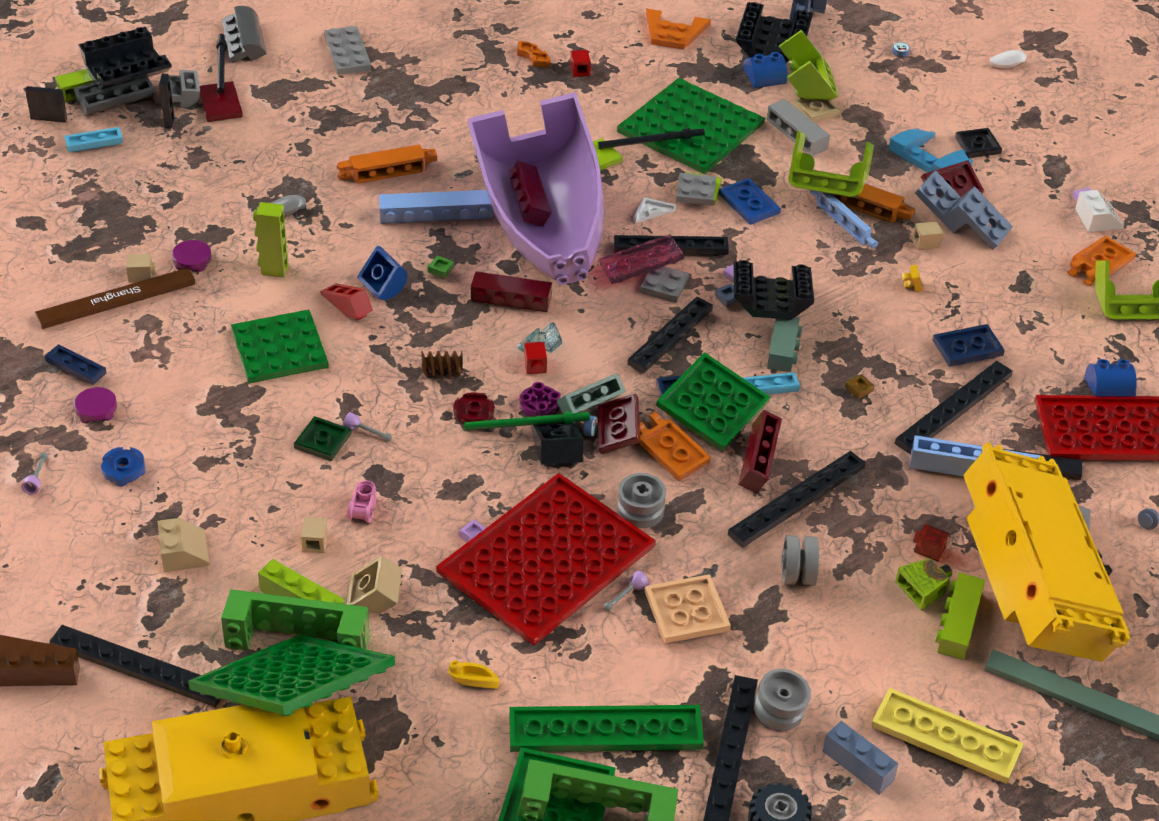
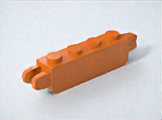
M418 144L349 156V160L337 163V169L339 170L337 178L340 180L353 179L355 183L360 184L422 173L425 171L426 164L437 161V153L435 148L426 149Z
M866 183L862 192L857 197L833 194L846 207L889 223L895 222L898 218L911 220L915 214V208L904 203L905 197Z

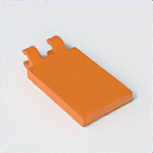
M1105 235L1074 255L1070 263L1072 268L1067 273L1075 277L1080 270L1084 271L1088 277L1083 280V283L1091 286L1095 282L1096 260L1109 261L1110 276L1133 261L1136 253Z
M657 412L649 415L651 421L648 422L650 430L639 421V444L678 481L683 480L710 463L711 456L670 418L664 421Z

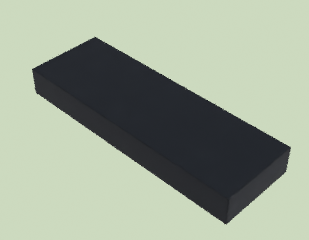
M162 73L159 90L164 127L171 129L175 114L170 75Z

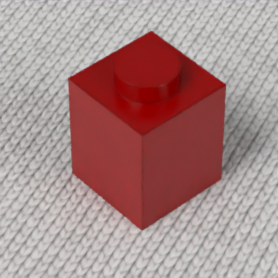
M588 50L570 51V67L573 77L590 76L591 60Z
M545 342L524 343L526 374L547 373Z

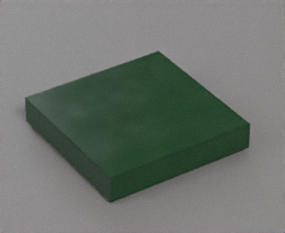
M314 416L294 442V448L332 461L351 436L352 431L348 427Z

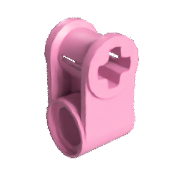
M361 481L357 484L353 498L348 506V519L357 518L365 520L367 523L371 522L377 501L376 487L373 482Z

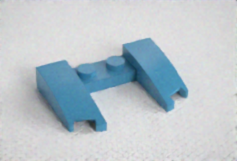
M915 128L903 131L890 138L888 150L927 173L969 160L971 165L973 163V160L967 157V152L964 149L952 152L940 159L921 149V145L935 137L936 133L932 131L928 132Z

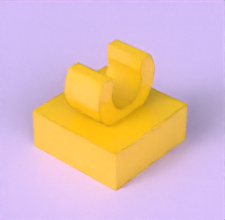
M917 264L909 266L911 273L902 274L905 289L914 286L916 292L923 291Z

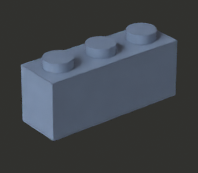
M840 721L826 734L823 752L880 795L895 780L899 763L847 724Z

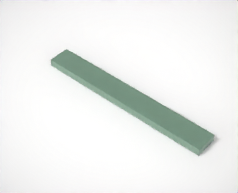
M992 650L985 665V671L1159 740V715L1007 654Z

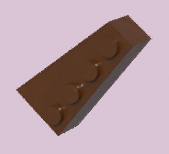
M0 635V687L77 685L80 663L75 648Z

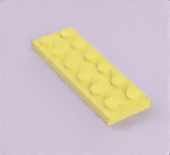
M891 688L888 689L871 725L872 728L1006 784L1024 743Z

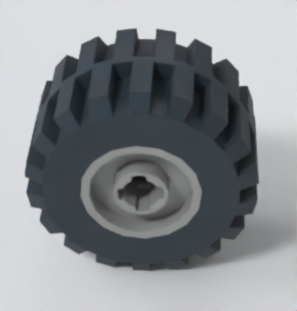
M777 782V785L769 783L766 788L762 786L758 788V792H754L752 795L748 821H811L812 805L811 802H808V796L806 794L802 795L801 789H794L791 784L783 785V782Z

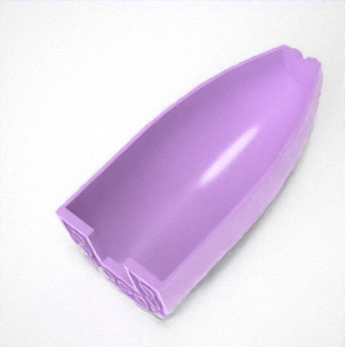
M576 92L540 101L545 129L510 138L504 110L467 119L486 191L498 221L508 239L520 254L542 273L556 280L559 285L585 280L588 277V271L594 261L601 241L605 215L602 179L597 153ZM517 160L537 167L552 211L543 227L523 221L509 177V170L515 165Z

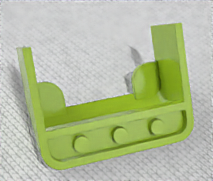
M802 30L779 45V48L789 59V68L793 72L787 76V79L796 89L795 92L800 99L833 100L839 96L829 64Z
M797 131L788 176L789 183L795 188L847 197H857L860 195L869 175L874 145L866 142L863 162H857L852 165L849 176L814 170L815 160L813 156L802 153L806 135L801 131Z
M1096 260L1095 292L1105 317L1109 319H1159V279L1152 285V294L1115 295V285L1109 280V261Z

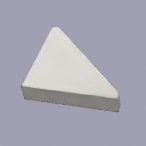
M643 197L633 217V223H639L675 212L676 205Z

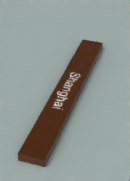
M185 268L39 310L35 313L41 328L45 329L195 285V278L190 269Z

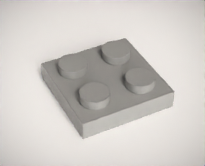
M680 173L676 202L713 206L716 177Z
M653 263L640 287V293L677 303L689 279V273Z

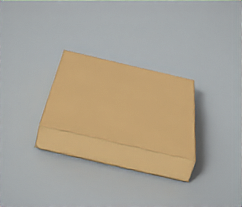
M804 98L792 100V105L814 123L838 116L841 112L831 100H805Z

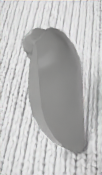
M287 195L271 203L283 204L284 216H287L299 209L305 208L306 199L300 195Z

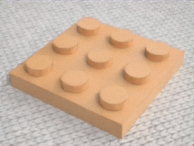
M710 574L645 586V594L664 644L730 631V622Z

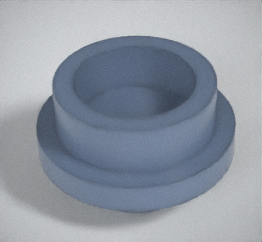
M1143 509L1138 514V522L1143 528L1152 530L1159 524V514L1154 509Z

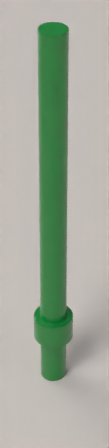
M569 411L559 415L465 422L464 425L465 431L564 422L565 424H574L576 421L590 420V412L573 413V411Z

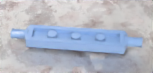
M809 191L816 197L817 205L863 246L869 244L872 248L878 245V242L871 237V228L833 194Z

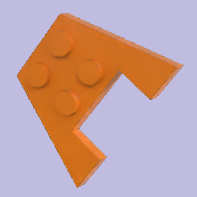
M646 8L650 41L653 45L684 50L711 25V19L694 17L692 25L673 23L667 20L662 21L660 20L662 11Z

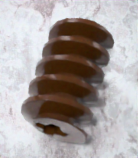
M421 351L422 371L425 377H428L429 371L432 372L433 377H436L438 371L441 376H444L446 371H448L449 376H452L454 371H456L458 376H461L463 370L462 351L460 356L457 355L456 351H453L451 357L448 351L444 352L443 357L440 351L436 352L435 357H433L431 351L428 352L427 357Z

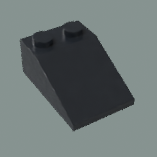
M575 423L531 425L536 452L541 465L554 467L556 464L565 463V465L573 466L583 462V437Z

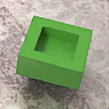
M436 256L428 266V273L445 279L453 270L454 261Z

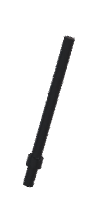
M221 33L218 35L216 42L218 50L217 92L220 94L224 93L225 50L227 48L225 35Z
M686 128L677 132L598 142V149L680 138L686 140L691 139V137L705 135L704 128L693 130Z

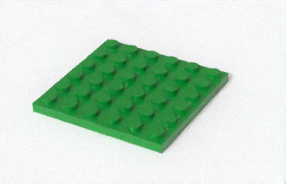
M677 78L617 126V132L631 138L677 132L686 128H690V130L704 128L705 135L695 136L686 140L680 138L642 144L706 174L760 128L765 122V117L708 92L699 86Z
M299 634L189 680V688L192 691L200 692L201 695L215 696L216 699H226L232 703L245 704L250 708H260L264 712H275L280 716H289L301 707L313 705L314 701L329 698L334 692L347 690L350 688V685L356 682H364L374 674L386 672L387 668L395 665L394 655Z

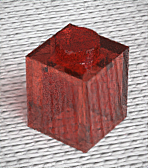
M924 524L922 530H917L913 538V543H916L914 553L939 562L946 549L950 533Z

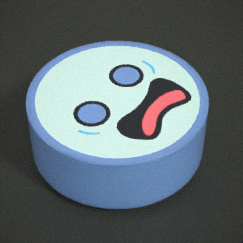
M897 42L893 44L892 53L898 57H905L909 54L910 47L906 43Z
M590 415V420L584 422L583 432L585 436H595L598 426L597 416Z

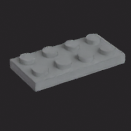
M358 26L324 30V37L337 75L371 70V63Z

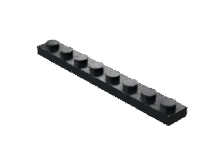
M995 361L895 439V445L911 455L915 435L928 438L935 437L1012 376L1013 370Z
M850 450L728 529V536L742 548L863 470L866 462Z
M63 624L49 641L53 645L75 648L79 658L215 708L221 700L216 699L215 696L201 695L200 692L190 690L189 680L201 676L200 674Z
M738 675L734 677L703 821H729L758 679Z

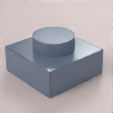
M732 283L716 289L715 296L726 307L738 302L734 298V285Z

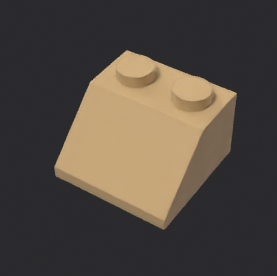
M182 518L157 521L164 572L209 565L205 529Z
M381 555L351 574L347 604L368 607V612L382 613L394 607L399 599L402 568Z

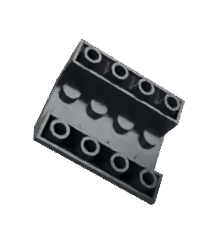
M747 2L735 42L749 57H754L756 54L766 56L772 52H778L784 57L785 63H787L789 59L779 48V45L800 30L807 36L813 12L797 10L794 21H791L789 19L763 16V4Z
M146 26L78 44L86 70L99 90L165 73L172 67L166 55H158L154 49L152 35Z
M746 260L733 262L734 298L752 317L792 320L814 304L811 267L803 264L792 266L790 280H787L783 277L775 279L765 276L754 277L753 263H749Z

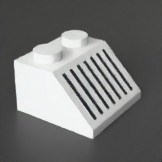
M1098 190L1082 191L1079 193L1075 209L1088 232L1124 228L1111 203Z

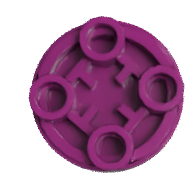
M199 240L181 242L172 250V260L177 270L189 268L196 272H202L212 257L209 245Z
M535 382L532 387L525 389L520 394L519 407L528 417L555 415L560 409L557 400L561 398V394L545 386L542 382Z
M102 387L86 389L80 392L74 400L75 413L82 423L101 420L109 421L113 419L114 412L117 409L116 396L111 390Z

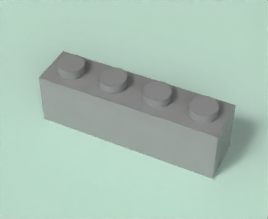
M783 99L768 105L767 121L794 143L797 131H801L806 135L803 147L806 153L814 156L828 150L830 135L790 102Z

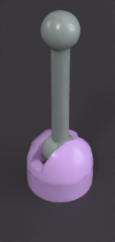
M349 412L344 419L343 426L351 430H356L360 427L383 437L387 442L392 439V435L389 433L384 434L361 424L360 418L354 413Z
M47 453L40 454V461L34 475H29L23 480L21 488L25 493L33 495L39 491L41 482L37 477L44 461L48 459Z
M639 570L630 577V586L611 602H606L603 606L604 610L610 611L612 606L632 589H644L645 586L649 585L647 576Z

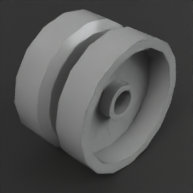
M636 473L627 476L619 485L617 513L637 528L644 529L655 526L664 517L666 498L664 483L658 477L648 473Z
M785 535L781 557L783 584L795 585L800 571L803 585H816L819 568L818 537L805 536L800 548L798 536Z
M775 669L769 671L760 681L758 692L754 699L753 710L756 717L765 726L774 730L786 731L794 729L800 725L804 718L806 708L811 699L809 684L800 674L792 670Z

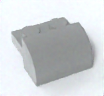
M179 70V76L170 75L173 102H180V108L194 105L200 97L198 72Z

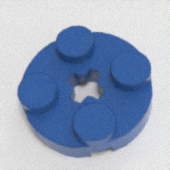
M117 447L108 451L102 458L101 470L103 476L120 487L138 479L146 472L144 456L136 448L130 447V450H123V447Z

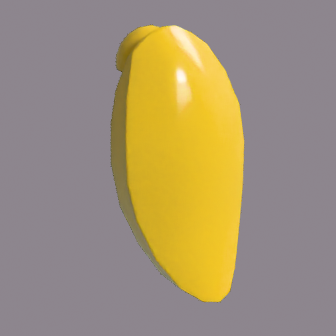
M453 660L449 663L448 673L458 683L472 687L499 688L497 674L486 666L477 663L458 662V660Z

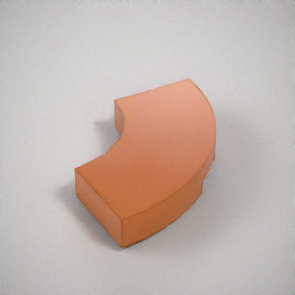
M518 41L517 56L529 59L533 67L550 68V57L545 50L542 51L533 43Z

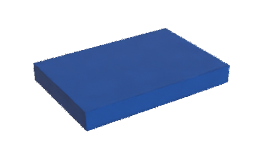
M750 178L719 189L718 194L750 225L781 212V208Z

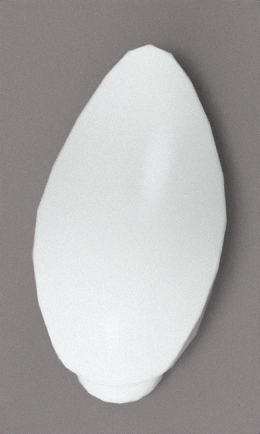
M1009 50L990 58V65L994 68L1007 69L1024 63L1027 56L1023 51Z

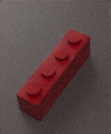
M517 160L515 165L509 170V177L523 221L543 227L552 211L537 167Z
M475 271L471 283V301L548 312L552 298V282Z
M763 410L753 423L738 485L758 493L768 481L782 418Z

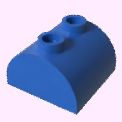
M772 52L766 56L756 54L754 57L745 59L743 69L754 88L787 84V67L785 59L780 53Z
M377 245L357 278L378 299L387 300L396 296L404 288L407 282V272L391 255Z
M1099 359L1097 363H1090L1087 366L1084 379L1095 396H1136V372L1134 366L1128 360L1119 359L1117 364H1110L1108 360Z

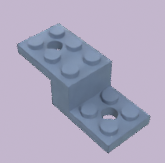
M936 171L915 192L952 233L967 223L992 250L999 245L1013 227L975 186L960 197Z

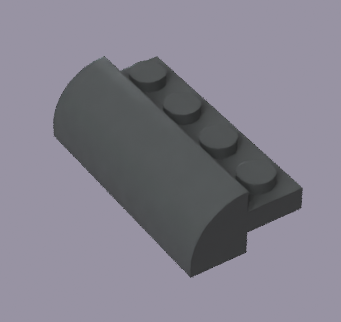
M248 6L234 7L235 14L228 15L222 19L230 60L234 63L249 57L253 61L266 55L258 14Z
M145 77L101 90L97 88L95 83L74 88V94L81 105L82 113L89 115L154 97L155 89L150 79Z

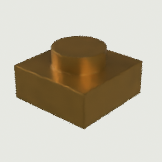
M862 374L846 381L845 388L857 399L872 393L875 387Z

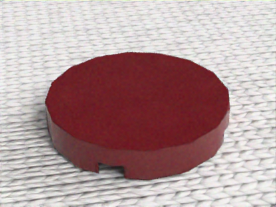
M471 392L463 394V397L460 399L458 397L454 402V417L462 424H465V422L491 420L495 413L494 402L483 393Z

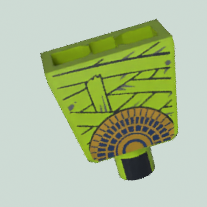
M925 559L899 567L895 583L922 611L946 593L949 577L953 575V572L947 564L938 567L931 559Z

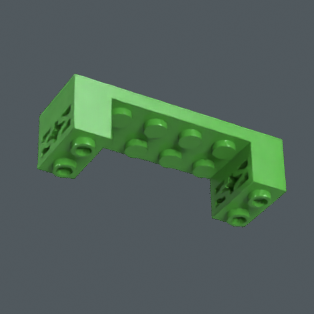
M231 589L221 616L225 647L234 650H248L255 629L338 640L340 644L367 649L370 638L368 607Z
M530 759L524 779L518 816H522L528 821L543 820L549 794L551 793L558 798L571 797L583 803H602L607 808L621 807L626 808L627 811L632 813L645 812L643 821H674L679 789Z

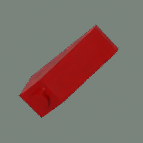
M335 283L320 291L324 298L347 317L360 320L367 317V314L373 311L366 289Z

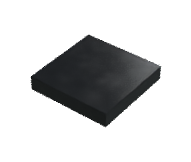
M26 87L25 92L30 119L66 123L68 118L62 89Z
M989 128L958 131L955 133L956 140L961 148L967 152L968 158L1002 153L1001 146Z

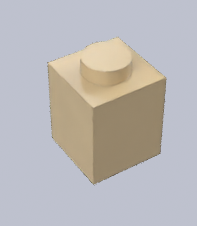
M937 221L915 223L913 240L918 250L940 248L944 232L943 229H940Z
M151 254L127 255L126 271L128 282H140L153 277V273H156V262H152Z
M304 518L301 535L302 552L325 553L328 535L327 518Z

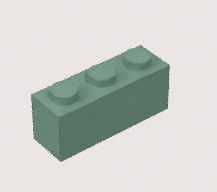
M795 317L792 320L775 319L767 369L791 372L792 364H797L798 353L795 351H799L800 339L797 338H801L803 327L799 326L800 318Z
M618 373L561 397L557 400L562 414L569 411L581 413L620 396L626 390Z

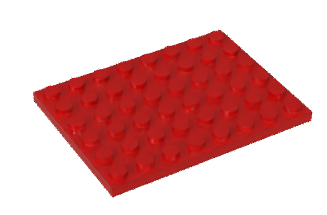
M558 473L438 564L436 572L535 646L653 549L656 545V540Z

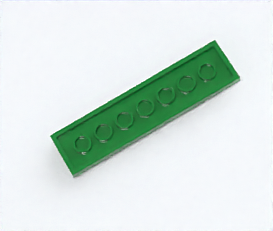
M700 705L509 707L510 752H519L521 747L537 751L703 750L704 746Z

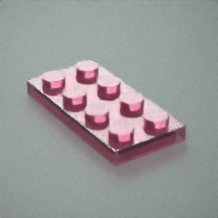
M671 234L599 258V262L611 284H615L640 276L646 272L675 264L678 261L684 260V255Z

